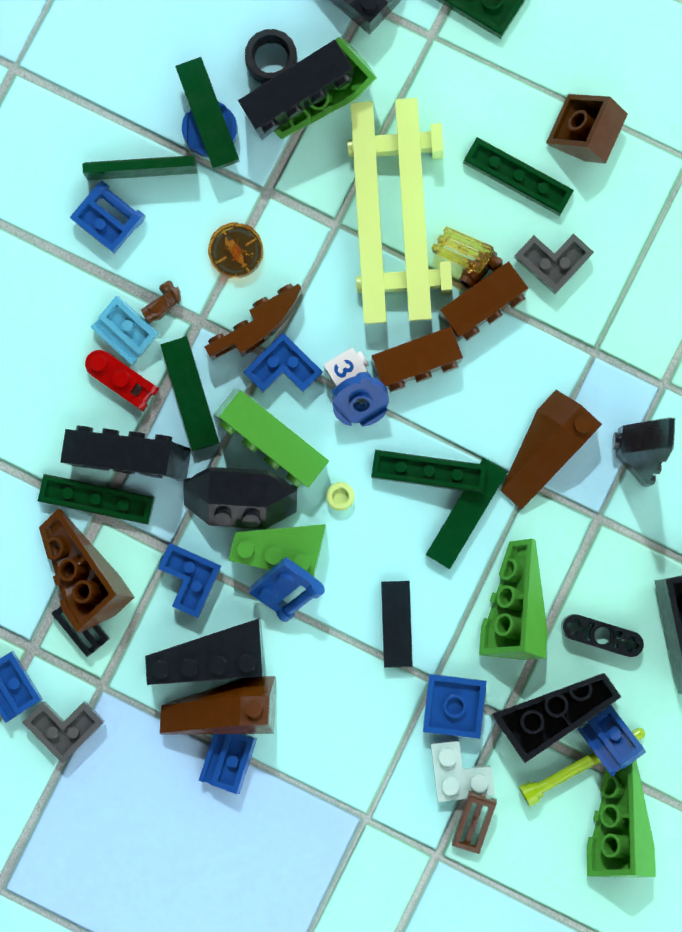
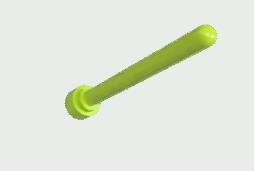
M642 728L631 731L638 741L645 737V731ZM593 752L538 783L536 781L532 783L528 781L520 785L519 789L528 806L532 807L540 802V798L544 797L543 793L601 761Z

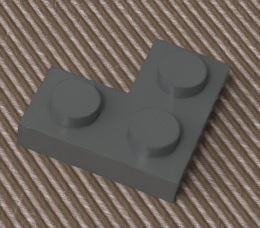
M574 233L556 253H553L533 235L515 254L514 258L553 294H556L593 255L594 251Z
M44 701L22 723L61 763H64L105 721L86 701L65 721Z

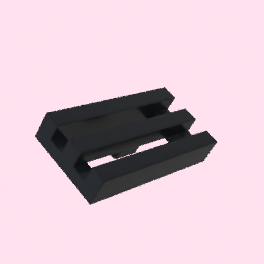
M61 605L51 613L86 657L92 655L111 639L99 624L95 625L92 628L101 638L98 642L88 629L81 632L92 645L89 648L62 616Z

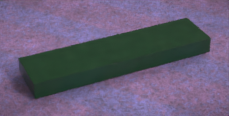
M202 57L176 65V71L213 171L240 162Z
M476 137L463 160V164L558 216L561 215L574 192V189Z
M193 155L82 163L83 174L88 181L198 174L197 162Z
M188 337L160 344L192 451L195 452L220 444Z
M375 450L371 478L484 494L488 465Z
M485 458L480 462V464L488 465L484 494L462 492L425 554L448 569L452 567L508 473Z
M44 474L38 501L149 525L155 497Z

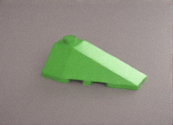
M340 37L335 39L353 68L354 76L351 77L352 81L340 89L335 88L327 94L325 99L317 104H312L301 114L275 130L274 133L280 139L292 135L358 99L377 79V76L366 60L347 40Z
M531 538L510 541L499 571L501 580L497 592H492L490 598L493 604L488 619L484 618L481 625L479 655L516 660L545 659L548 630L536 540Z
M637 760L624 769L618 770L613 777L605 768L600 789L602 794L599 811L595 810L593 820L596 821L593 836L589 837L587 842V876L618 878L656 877L655 845Z

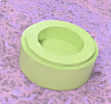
M334 483L327 490V502L334 510L344 511L353 504L354 491L347 483Z

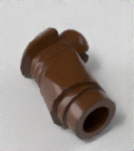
M493 250L479 251V257L462 269L463 272L458 279L460 284L470 289L488 273L489 269L494 272L500 268L503 260L497 257V252Z
M168 280L161 284L159 290L163 295L141 309L143 316L149 324L153 321H160L176 303L180 305L181 291L178 286L174 287L172 281Z

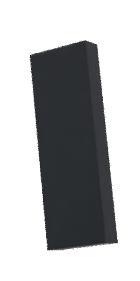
M382 581L384 668L413 667L410 581Z

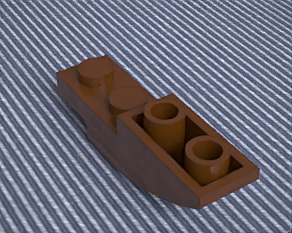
M288 284L277 291L278 295L269 300L267 297L257 300L252 304L253 308L249 310L253 321L248 322V320H244L233 327L234 331L225 336L223 333H220L208 340L209 344L204 347L211 360L213 361L235 348L238 349L241 357H244L266 342L280 329L297 306L302 296L301 286L299 284L295 286Z

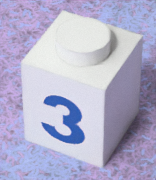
M351 347L324 363L323 366L333 385L337 387L344 380L354 377L360 372L367 373L366 367L369 364L361 351L356 353L354 348Z

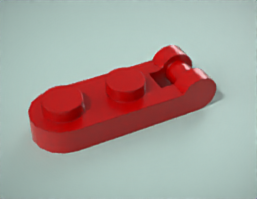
M95 350L87 355L85 360L87 372L142 412L148 407L146 403L151 396H155L160 390L106 351ZM137 385L143 388L138 397L132 394Z

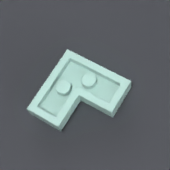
M459 740L430 743L437 802L466 799L469 790L475 792L474 795L478 796L480 794L486 795V797L495 796L491 765L463 768Z

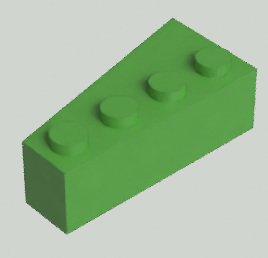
M233 389L214 413V416L221 421L218 424L231 435L234 432L243 438L241 443L255 453L256 450H259L266 456L263 460L275 470L281 467L288 473L285 478L298 488L301 484L309 488L329 463L327 458L240 389Z

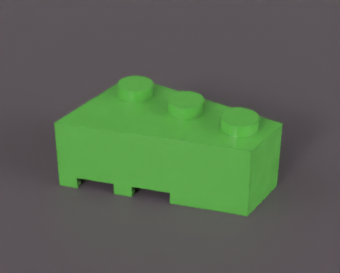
M326 524L235 532L229 561L271 570L287 557L314 577Z

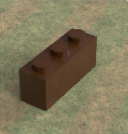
M508 261L441 308L438 315L447 327H452L457 342L463 338L468 341L480 332L479 326L485 322L491 325L502 317L501 311L509 305L513 309L526 299L524 295L529 288Z
M451 326L371 355V361L378 380L389 389L390 393L405 388V383L415 379L416 383L428 380L432 378L431 373L442 369L443 373L453 371L459 368L458 363L463 359Z

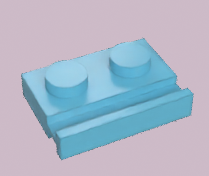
M115 296L100 314L99 319L91 325V328L130 364H135L137 359L143 355L160 334L119 296Z

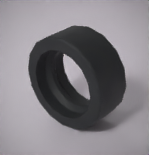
M265 29L257 32L249 39L245 48L247 70L257 83L263 85L297 63V49L293 40L285 32L277 29ZM268 43L281 45L287 53L285 67L277 72L262 71L255 62L257 50Z

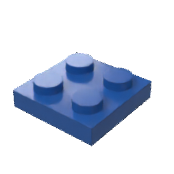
M429 674L422 731L480 739L487 681Z

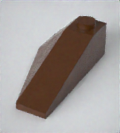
M555 390L536 410L500 491L522 510L598 430L602 423L581 404Z
M57 509L39 527L47 558L52 561L54 568V583L59 586L62 596L60 601L62 611L77 633H81L116 616L135 598L121 576L61 509Z
M276 676L241 678L161 705L159 733L161 735L274 734Z

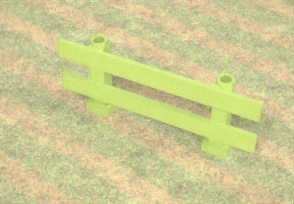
M395 99L397 134L375 136L373 101L350 103L353 139L348 140L349 157L354 156L361 276H356L357 293H362L364 324L387 323L385 293L407 291L409 321L432 320L430 289H441V295L453 294L451 261L439 262L440 269H428L421 153L432 152V159L444 158L442 123L430 124L431 131L420 132L418 99ZM399 155L406 271L384 273L376 157Z

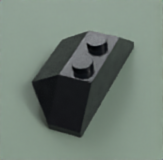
M209 467L192 478L184 480V506L209 526L267 529L297 512L298 487L287 483L283 478L268 470Z

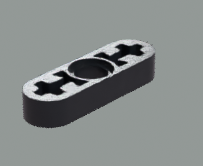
M571 614L566 616L561 623L562 633L568 639L616 654L635 657L642 652L644 647V641L638 633L585 616ZM575 619L579 620L578 625L589 628V622L593 623L588 633L589 640L584 639L586 633L576 631L575 635H571V629L567 628L568 623H574ZM600 627H605L610 633V639L605 644H599L594 637L595 631ZM616 631L620 632L618 638L629 640L630 636H632L633 642L637 643L636 648H631L627 652V647L616 643V649L612 648L616 640Z

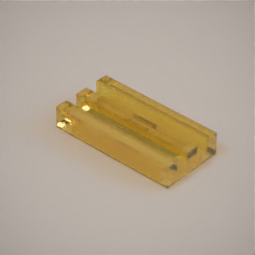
M446 226L443 230V236L439 235L437 238L438 243L433 244L431 247L433 253L480 273L494 253L493 246ZM444 246L451 247L464 255H469L480 261L479 263L444 248Z

